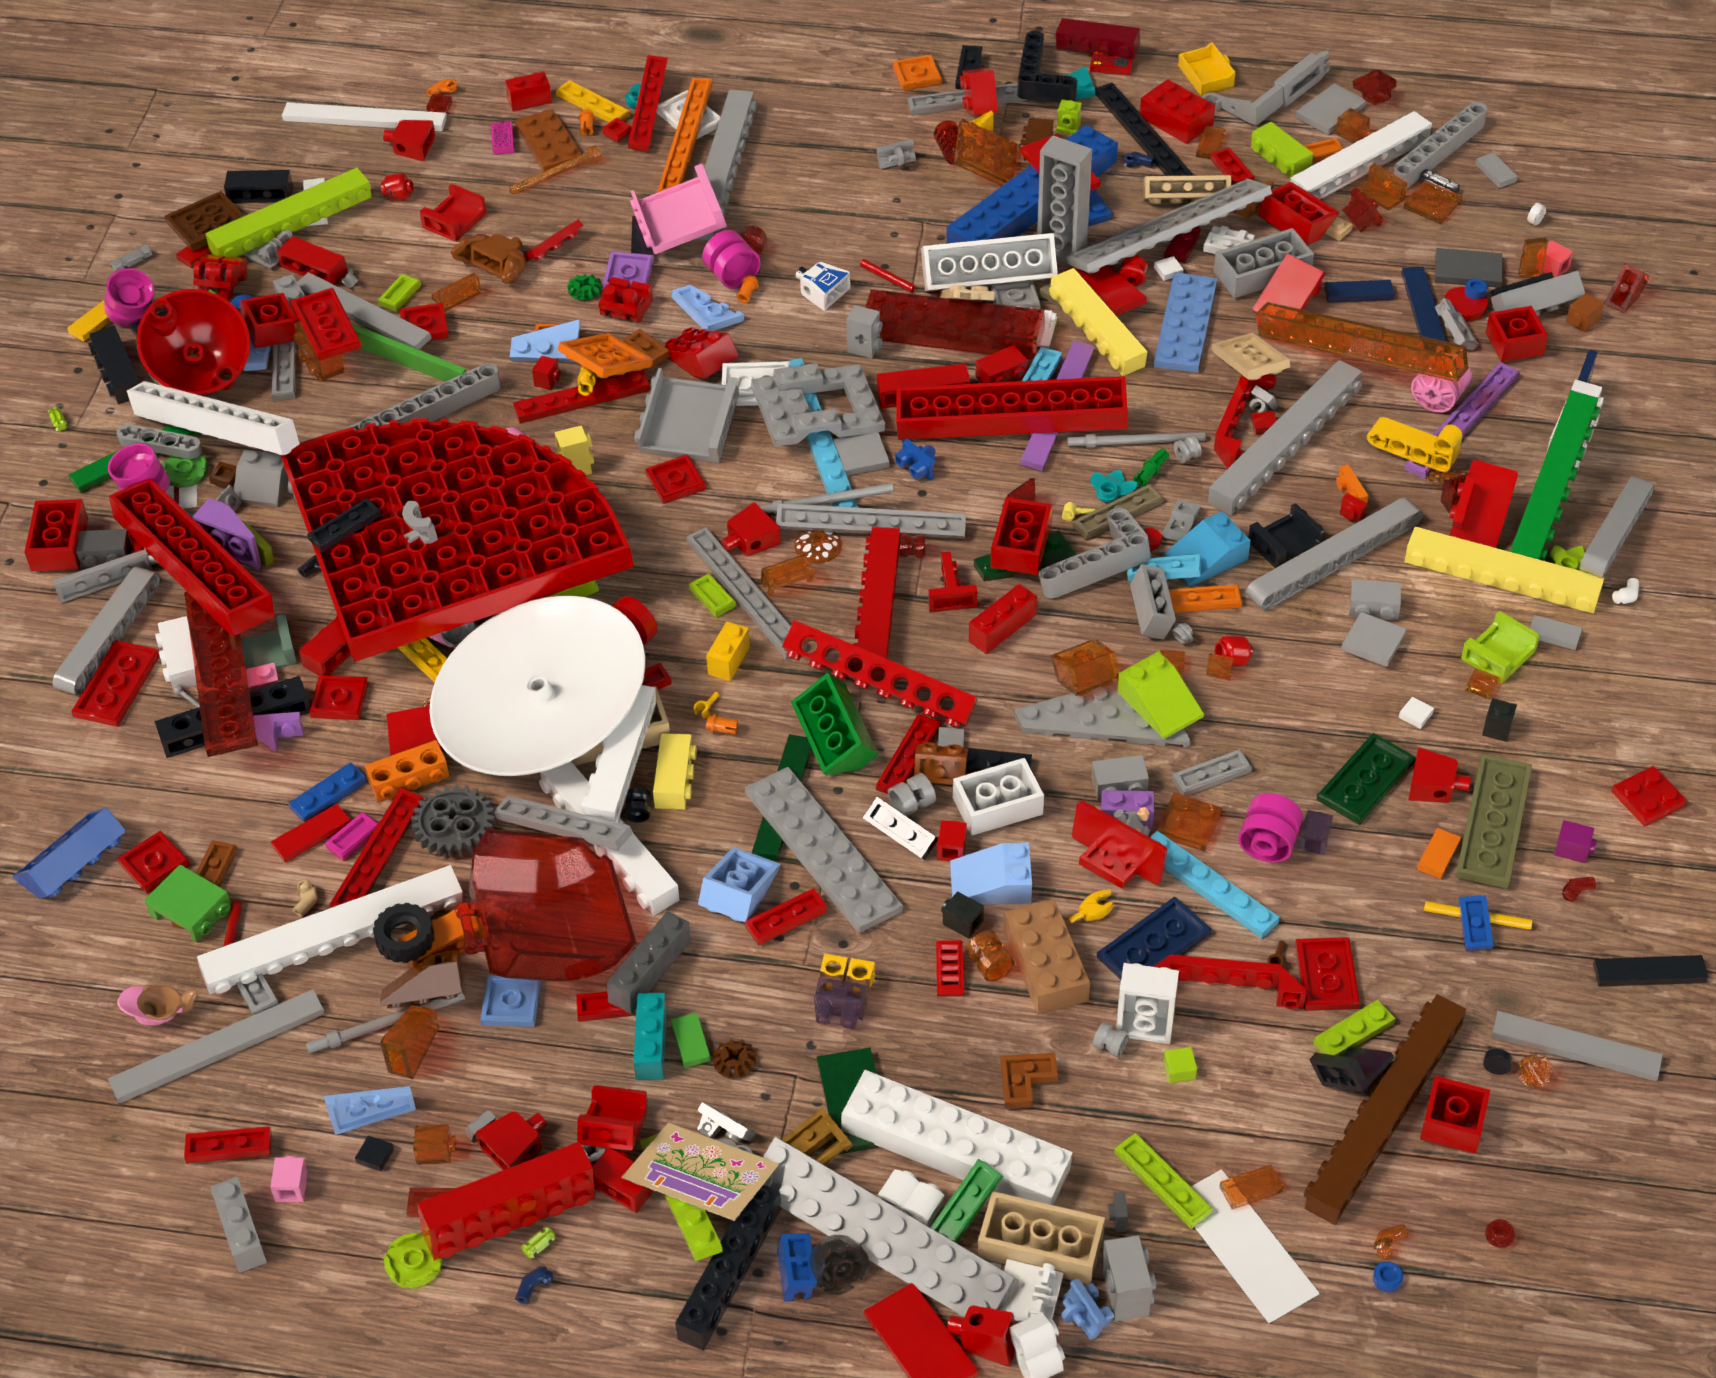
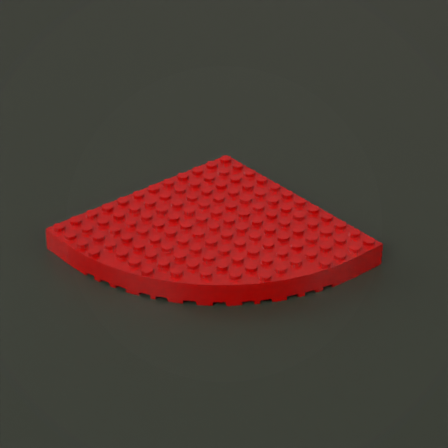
M412 418L411 422L398 423V420H390L389 424L376 426V423L366 424L367 428L354 430V427L325 434L301 442L300 445L291 449L290 453L281 455L308 534L366 498L381 511V517L323 553L312 544L354 662L495 615L519 604L541 599L634 567L631 549L621 526L605 496L598 491L594 482H591L581 469L578 470L574 467L571 460L561 454L557 455L552 452L549 446L545 445L543 447L536 444L534 439L523 434L519 436L510 434L507 429L491 425L490 428L479 426L478 422L461 420L460 423H452L445 418H442L441 422H429L428 418ZM407 501H416L422 518L429 517L431 519L438 540L431 544H424L418 538L409 543V538L404 537L405 534L413 531L405 523L402 515L403 507Z

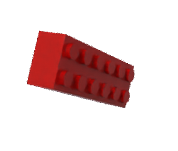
M579 1141L418 1202L422 1235L433 1260L449 1258L458 1251L469 1247H477L489 1239L503 1237L510 1231L520 1227L531 1226L538 1220L549 1216H557L564 1210L574 1206L587 1204L590 1200L595 1199L593 1167Z

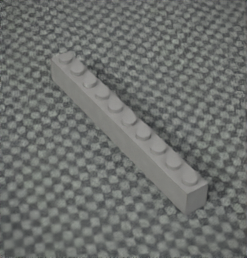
M729 90L704 168L723 217L725 216V205L729 203V191L732 192L733 178L737 177V165L741 164V151L744 152L745 138L748 139L749 125L752 126L753 113L757 111V100H754V93L752 91ZM720 229L696 239L710 240L716 233L720 232Z
M1338 360L1209 487L1208 504L1230 516L1237 509H1241L1250 496L1256 495L1259 487L1269 482L1272 475L1277 470L1282 469L1285 462L1290 457H1294L1298 449L1303 444H1307L1311 436L1316 431H1320L1324 423L1329 418L1332 419L1336 411L1341 406H1345L1354 393L1357 394L1362 387V371Z

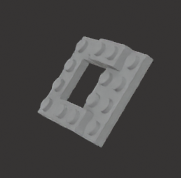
M817 363L774 369L773 376L751 379V388L774 447L798 444L811 432L829 430L838 437H847L885 431V422L860 364L821 370ZM844 389L854 413L838 415L836 409L810 412L804 394Z

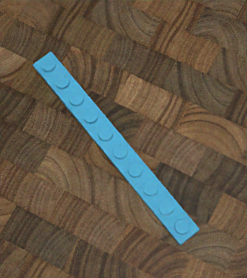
M802 358L789 360L790 367L804 365ZM815 393L804 394L810 412L822 411ZM825 430L808 434L806 439L826 493L831 494L852 490L830 431ZM855 499L830 503L831 506L858 508Z

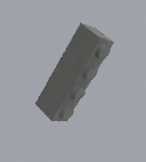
M667 911L607 981L608 1002L632 1013L637 1007V993H648L690 943V922Z

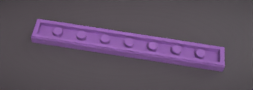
M1073 340L1057 379L1083 378L1095 346ZM1059 432L1032 434L1021 458L1020 465L1042 471Z
M1500 362L1433 435L1438 437L1444 426L1451 424L1458 427L1464 437L1516 381L1520 371ZM1408 460L1405 464V470L1423 479L1434 470L1411 460Z

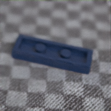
M1391 279L1325 282V293L1328 303L1394 299Z

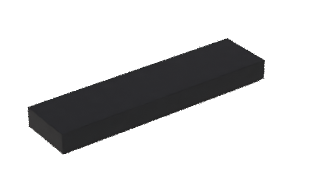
M1702 955L1594 959L1593 963L1598 986L1706 983L1708 979Z

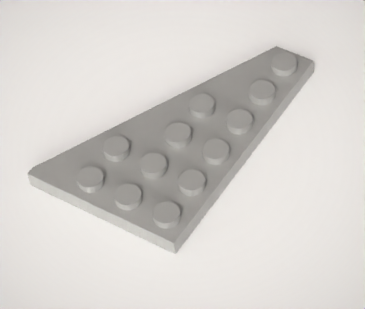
M1118 680L1014 709V717L1022 734L1053 736V733L1067 734L1070 735V738L1109 741V738L1123 739L1126 740V743L1165 746V743L1183 745V748L1190 747L1191 740L1185 729L1163 739L1118 693Z

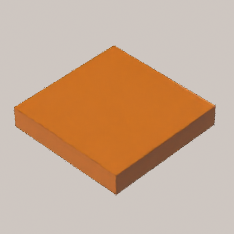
M932 55L892 61V67L902 91L942 84L941 75Z

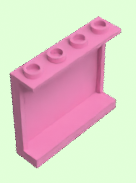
M703 164L694 166L698 175L697 178L638 200L634 190L631 191L633 200H630L646 246L647 248L652 247L654 254L727 227Z

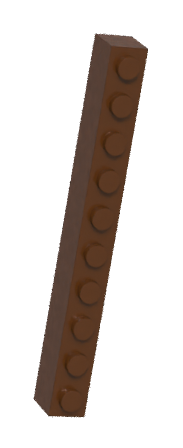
M1436 994L1431 1003L1428 1001L1425 1003L1420 1013V1021L1412 1023L1408 1031L1409 1038L1407 1041L1402 1040L1399 1043L1395 1052L1396 1058L1383 1071L1382 1074L1384 1076L1381 1081L1376 1079L1370 1090L1371 1097L1369 1100L1363 1099L1357 1110L1358 1117L1355 1121L1351 1119L1344 1130L1345 1137L1342 1141L1338 1139L1335 1142L1330 1153L1332 1155L1329 1162L1326 1160L1322 1162L1317 1172L1318 1179L1316 1182L1310 1181L1304 1192V1196L1307 1198L1305 1204L1307 1211L1333 1225L1337 1224L1463 1025L1466 1008Z

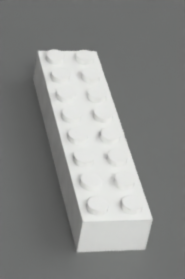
M864 1070L842 1112L841 1131L870 1141L874 1145L961 1180L965 1179L979 1158L1003 1175V1178L994 1189V1192L1054 1205L1071 1167L1073 1152L867 1070Z

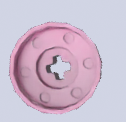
M1448 351L1433 353L1412 381L1411 391L1413 397L1421 406L1430 411L1441 413L1449 411L1471 381L1470 368L1461 357Z

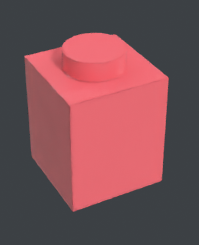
M1551 240L1545 246H1541L1538 249L1535 267L1545 273L1552 272L1554 277L1561 276L1570 269L1573 251Z

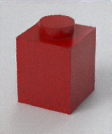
M941 820L937 842V860L950 862V860L964 856L967 841V823L955 820Z

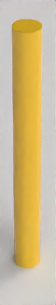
M1425 901V912L1461 918L1458 906ZM1489 912L1490 923L1531 930V919Z

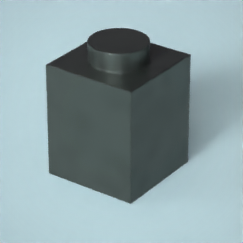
M1492 698L1482 736L1507 742L1517 704Z
M958 891L951 899L948 898L944 902L941 909L943 925L968 939L984 921V905Z

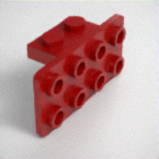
M1478 460L1472 461L1465 482H1460L1456 496H1460L1458 505L1453 504L1449 518L1453 519L1449 536L1496 548L1516 485L1518 472Z
M1083 800L1077 803L1072 837L1089 847L1080 856L1079 865L1121 889L1136 874L1155 885L1162 881L1167 856L1165 845Z

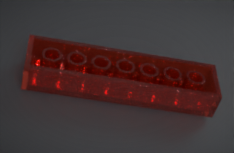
M873 289L870 291L865 308L880 311V321H882L880 338L883 339V342L981 354H993L1015 345L1026 359L1034 360L1040 349L1045 330V310Z

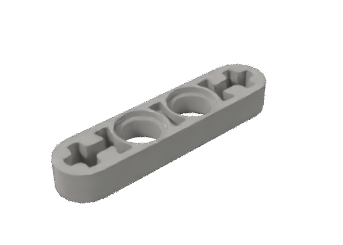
M132 424L123 425L117 430L119 443L123 446L143 443L150 446L156 453L186 459H194L202 454L200 440L194 436ZM149 437L154 438L152 441L149 442L144 441L146 438ZM167 442H175L173 445L165 446Z

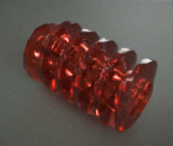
M951 120L939 123L934 130V138L946 162L951 165H960L966 162L971 155V151L957 124Z

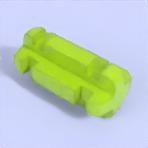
M50 408L48 411L49 417L56 430L59 432L66 430L68 426L60 408Z
M545 1226L542 1228L544 1231H538L527 1240V1245L525 1243L522 1244V1251L529 1259L534 1258V1253L539 1254L549 1245V1241L553 1242L555 1240V1234L549 1227Z

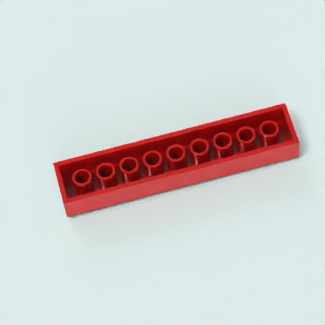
M1126 376L896 388L898 440L1128 429Z
M151 478L109 495L113 518L124 529H127L128 533L232 637L275 617L271 594Z

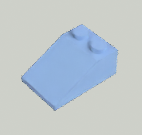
M1029 842L1002 843L950 860L952 897L958 891L982 905L1031 903L1032 877Z
M732 847L703 878L698 905L707 908L711 912L727 915L735 921L745 922L750 919L759 907L780 868V863Z

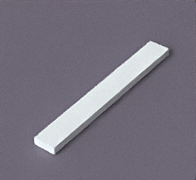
M288 102L282 113L283 121L396 128L401 120H433L435 131H443L447 119L446 113Z

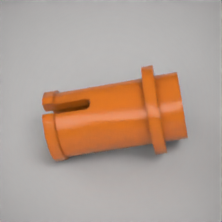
M585 109L579 114L581 122L580 133L587 136V130L589 129L590 136L593 133L595 115L591 110Z
M752 275L743 278L742 287L736 295L740 302L748 303L750 301L753 291L757 290L759 286L757 278Z
M713 714V716L708 715L706 730H710V733L716 731L736 735L738 719L717 717V714Z

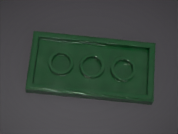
M1372 733L1317 794L1316 800L1360 825L1412 767L1416 757Z
M871 1047L817 1056V1065L827 1112L840 1129L842 1112L864 1070L876 1074ZM843 1132L853 1147L848 1151L844 1149L839 1154L879 1148V1146ZM834 1136V1137H833V1140H834V1143H835V1142L838 1141V1140H837V1139L835 1138V1136Z

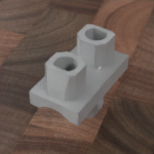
M912 139L876 147L880 169L895 165L902 166L904 163L916 161L914 141Z

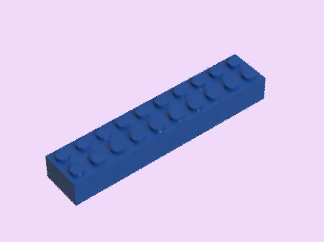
M1087 125L1066 139L1092 149L1091 171L1096 177L1117 162L1118 142ZM1030 165L946 227V244L1017 237L1038 222L1039 173Z

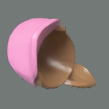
M133 986L125 989L120 994L118 1006L123 1012L134 1016L140 1024L149 1026L160 1025L171 1020L176 1013L189 1012L193 1008L199 991L197 989H188L181 995L169 986Z

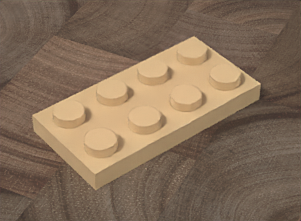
M1254 333L1212 344L1214 354L1249 380L1260 379L1262 375L1269 373L1278 374L1283 369L1290 368L1289 358Z

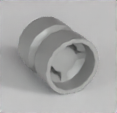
M922 773L909 778L907 783L901 782L888 789L889 799L893 808L905 816L917 812V808L923 809L936 802L934 789L928 778Z

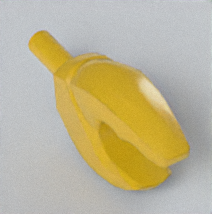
M1111 890L1097 891L1087 896L1079 906V912L1067 918L1068 924H1072L1081 918H1084L1086 921H1097L1106 917L1113 909L1114 902L1111 901L1104 905L1098 903L1111 896Z

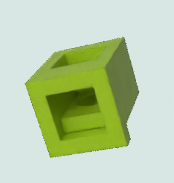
M1061 100L1057 114L1056 132L1072 135L1078 131L1081 124L1082 103Z

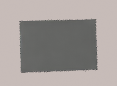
M1436 248L1435 282L1466 285V282L1471 279H1480L1486 282L1488 287H1501L1502 253Z

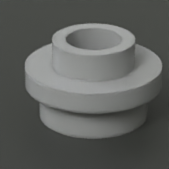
M1176 622L1171 630L1173 637L1182 645L1191 643L1193 641V630L1186 623Z

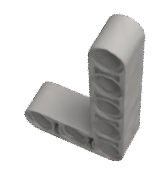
M1115 508L1111 510L1107 517L1110 533L1114 540L1043 568L1039 572L1043 595L1047 598H1056L1149 561L1151 551L1147 534L1126 509Z

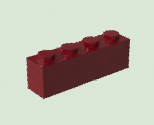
M1062 18L1056 30V49L1092 54L1093 52L1134 59L1140 46V28Z

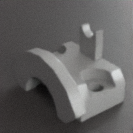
M407 501L403 507L402 515L405 523L413 531L405 534L404 537L409 538V543L418 538L424 544H431L438 540L431 519L429 517L422 518L416 501Z

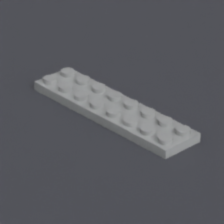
M789 767L745 787V794L858 933L902 912L903 905Z

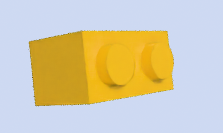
M726 621L706 655L708 675L726 681L732 680L750 649L749 628Z

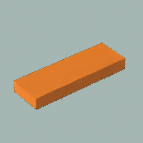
M1238 584L1168 589L1174 613L1242 608Z

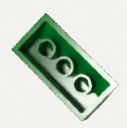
M829 672L791 701L824 775L860 770L879 755L845 683Z

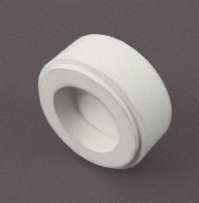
M1536 203L1528 214L1527 222L1538 225L1545 215L1546 207Z

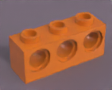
M437 740L364 765L369 785L377 803L395 797L400 787L408 791H414L449 777L447 762Z

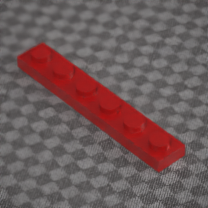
M653 55L647 56L628 149L649 152L668 58Z
M641 370L597 381L593 386L592 393L589 392L590 394L586 396L579 393L577 386L513 402V406L519 423H524L648 392L650 387L644 371Z
M400 787L330 902L329 909L369 894L412 822L411 817L415 816L414 808H420L419 801L424 800L423 796Z

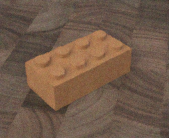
M1055 899L1005 911L1004 933L1037 1014L1089 1002L1090 981Z

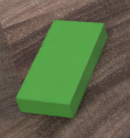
M693 1013L671 1019L672 1029L684 1068L711 1062L698 1014Z

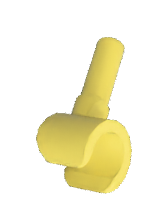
M1068 502L1064 505L1062 519L1072 521L1075 518V514H1088L1095 511V509L1077 508L1074 503Z

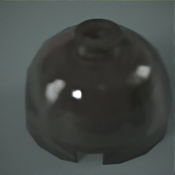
M833 1234L817 1243L811 1252L809 1263L812 1273L817 1280V1285L829 1295H840L853 1289L854 1286L850 1284L854 1283L858 1278L860 1280L864 1278L869 1267V1257L862 1246L851 1237Z

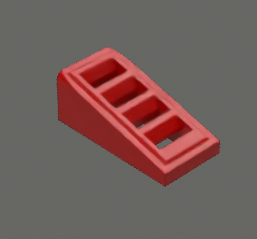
M961 940L936 941L937 996H964L963 942ZM942 962H958L956 964H942ZM942 982H958V985H942Z

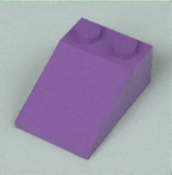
M209 498L194 514L193 519L239 564L261 571L263 567L254 535L229 505Z

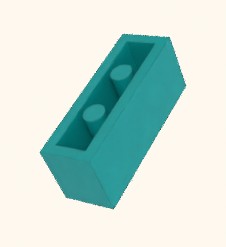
M637 993L633 1061L636 1080H664L667 1022L665 993Z

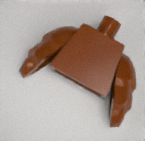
M476 234L474 237L462 239L450 252L453 259L462 261L464 264L472 263L501 277L502 283L512 284L525 268V257L521 252L523 244L518 237L509 239L501 234H494L492 236Z

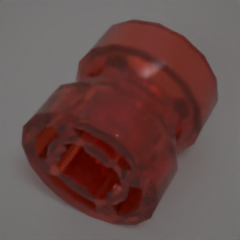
M901 533L900 557L915 555L916 558H924L925 535L910 536L909 534Z

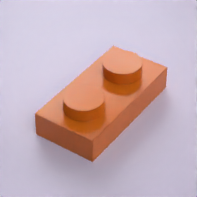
M1349 464L1340 466L1339 475L1336 478L1338 489L1342 490L1344 494L1349 493L1368 503V494Z

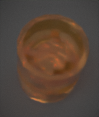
M990 930L983 931L974 936L968 942L966 952L977 965L984 979L992 982L1006 976L1012 970L1014 960L1006 948L1002 947L1003 944L995 932Z

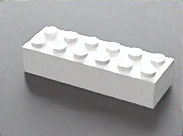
M1054 233L929 245L921 248L925 292L949 289L950 285H965L968 288L992 284L1047 280L1058 275Z

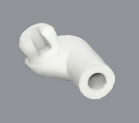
M1636 578L1628 579L1625 588L1613 592V601L1616 604H1627L1636 601L1639 591V580Z

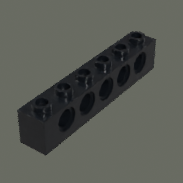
M300 676L154 722L166 758L251 732L249 716L300 712V716L309 713L310 703Z
M762 1185L735 1221L732 1220L721 1240L723 1252L712 1256L675 1322L677 1340L704 1351L781 1211L780 1191Z

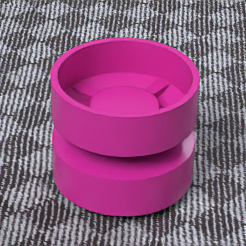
M725 230L719 232L704 247L702 254L704 264L729 289L741 288L744 277L748 275L755 277L759 271V255L736 231Z
M131 268L120 269L114 272L109 277L104 299L106 316L113 323L122 327H130L131 324L141 321L146 310L152 305L154 286L151 279L145 273Z
M135 443L125 446L117 451L109 461L108 472L120 491L148 478L156 482L165 492L169 488V475L153 449L146 444Z
M1264 793L1255 796L1250 802L1238 836L1240 847L1257 860L1269 863L1285 861L1292 853L1296 836L1303 820L1301 809L1292 800L1282 795Z

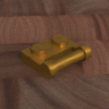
M823 1108L819 1109L782 1139L783 1142L810 1156L835 1136L838 1141L814 1159L822 1165H826L844 1149L848 1151L853 1147L850 1140Z

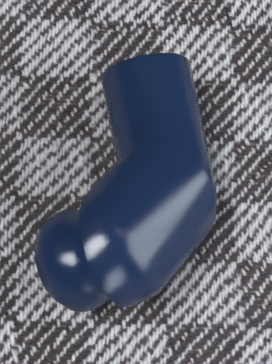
M1138 152L1127 153L1123 157V163L1127 167L1144 165L1151 168L1155 161L1154 157Z
M538 1266L522 1278L515 1300L522 1304H528L534 1287L539 1283L544 1286L550 1284L554 1277L553 1272L547 1270L546 1266Z

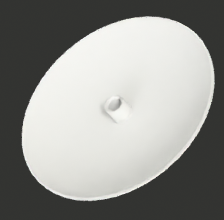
M546 597L519 604L499 613L477 627L454 649L436 678L430 699V719L439 744L447 754L463 766L474 771L497 776L534 774L556 768L578 758L609 736L626 717L635 703L645 673V652L640 635L632 622L619 610L604 602L586 597Z

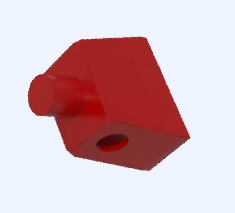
M401 120L395 130L385 129L383 133L384 142L392 143L393 151L396 155L419 161L425 160L436 138L433 120Z
M755 502L728 520V536L721 539V544L727 552L737 547L745 556H751L781 544L780 527Z
M1418 747L1408 800L1448 803L1451 801L1453 789L1469 791L1471 777L1456 774L1458 764L1456 759Z
M512 1111L475 1132L478 1146L501 1170H505L535 1158L542 1149L541 1138L538 1132L545 1128L547 1123L538 1112L528 1120H525L517 1111Z
M971 1305L968 1307L964 1318L951 1315L947 1331L961 1336L966 1352L1010 1367L1016 1352L1010 1335V1327L1016 1325L1013 1312Z

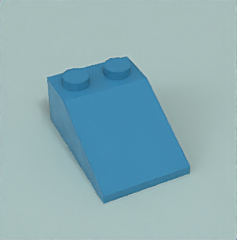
M1221 511L1202 520L1162 554V557L1200 554L1201 576L1181 578L1190 588L1247 561L1250 539Z

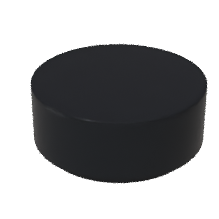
M1502 1049L1488 1050L1484 1055L1483 1066L1490 1073L1497 1075L1506 1074L1511 1070L1512 1056Z

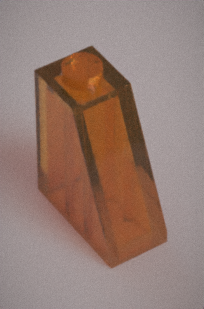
M411 1005L383 1036L380 1044L388 1073L414 1079L440 1028L435 1011L428 1007L420 1008Z

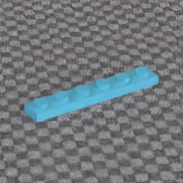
M1156 831L1150 837L1167 848L1164 866L1167 872L1262 939L1279 923V916L1162 833Z

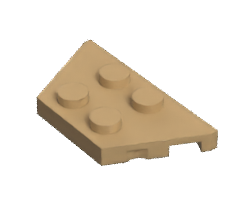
M950 285L949 289L940 290L939 299L994 301V291H988V287L975 286L971 287V290H966L965 285Z

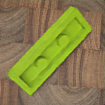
M1376 1000L1314 1037L1313 1044L1322 1054L1343 1056L1350 1048L1358 1047L1394 1025L1395 1017L1379 1000Z

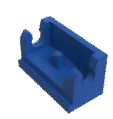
M810 1233L781 1234L777 1255L784 1302H791L795 1298V1294L803 1292L804 1299H808L812 1294L813 1287H817Z

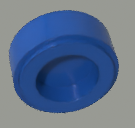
M1471 279L1466 282L1464 292L1471 299H1482L1487 294L1488 285L1483 280Z
M1381 1262L1374 1269L1373 1283L1383 1292H1394L1402 1284L1403 1272L1393 1262Z

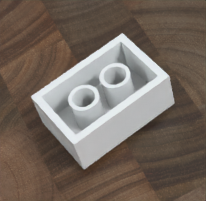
M1025 758L953 779V799L964 822L967 823L971 836L1043 815L1044 794Z
M1124 963L1119 991L1116 1030L1122 1029L1128 1032L1129 1039L1170 1044L1179 971L1166 967L1157 968L1143 966L1138 963Z

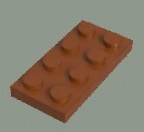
M553 109L544 110L540 113L515 120V127L544 174L583 162L581 152Z

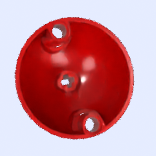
M182 289L160 297L146 310L137 330V350L140 360L150 377L161 386L200 396L212 395L222 390L232 389L249 357L250 334L243 316L228 300L206 290ZM158 310H165L168 314L158 316L156 312ZM189 354H191V355L197 354V358H195L194 356H192V357L190 358V357H189ZM230 375L231 379L224 381L220 377Z

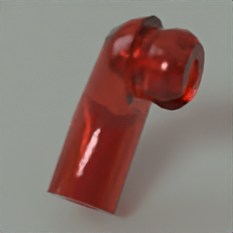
M1592 876L1569 879L1562 889L1563 898L1572 902L1579 897L1581 891L1595 890V878Z

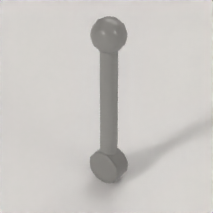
M182 686L174 688L176 695L183 696L197 708L203 706L184 692Z

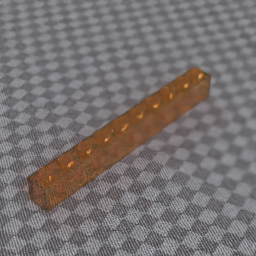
M1267 302L1256 313L1258 332L1261 337L1458 382L1469 369L1466 346Z

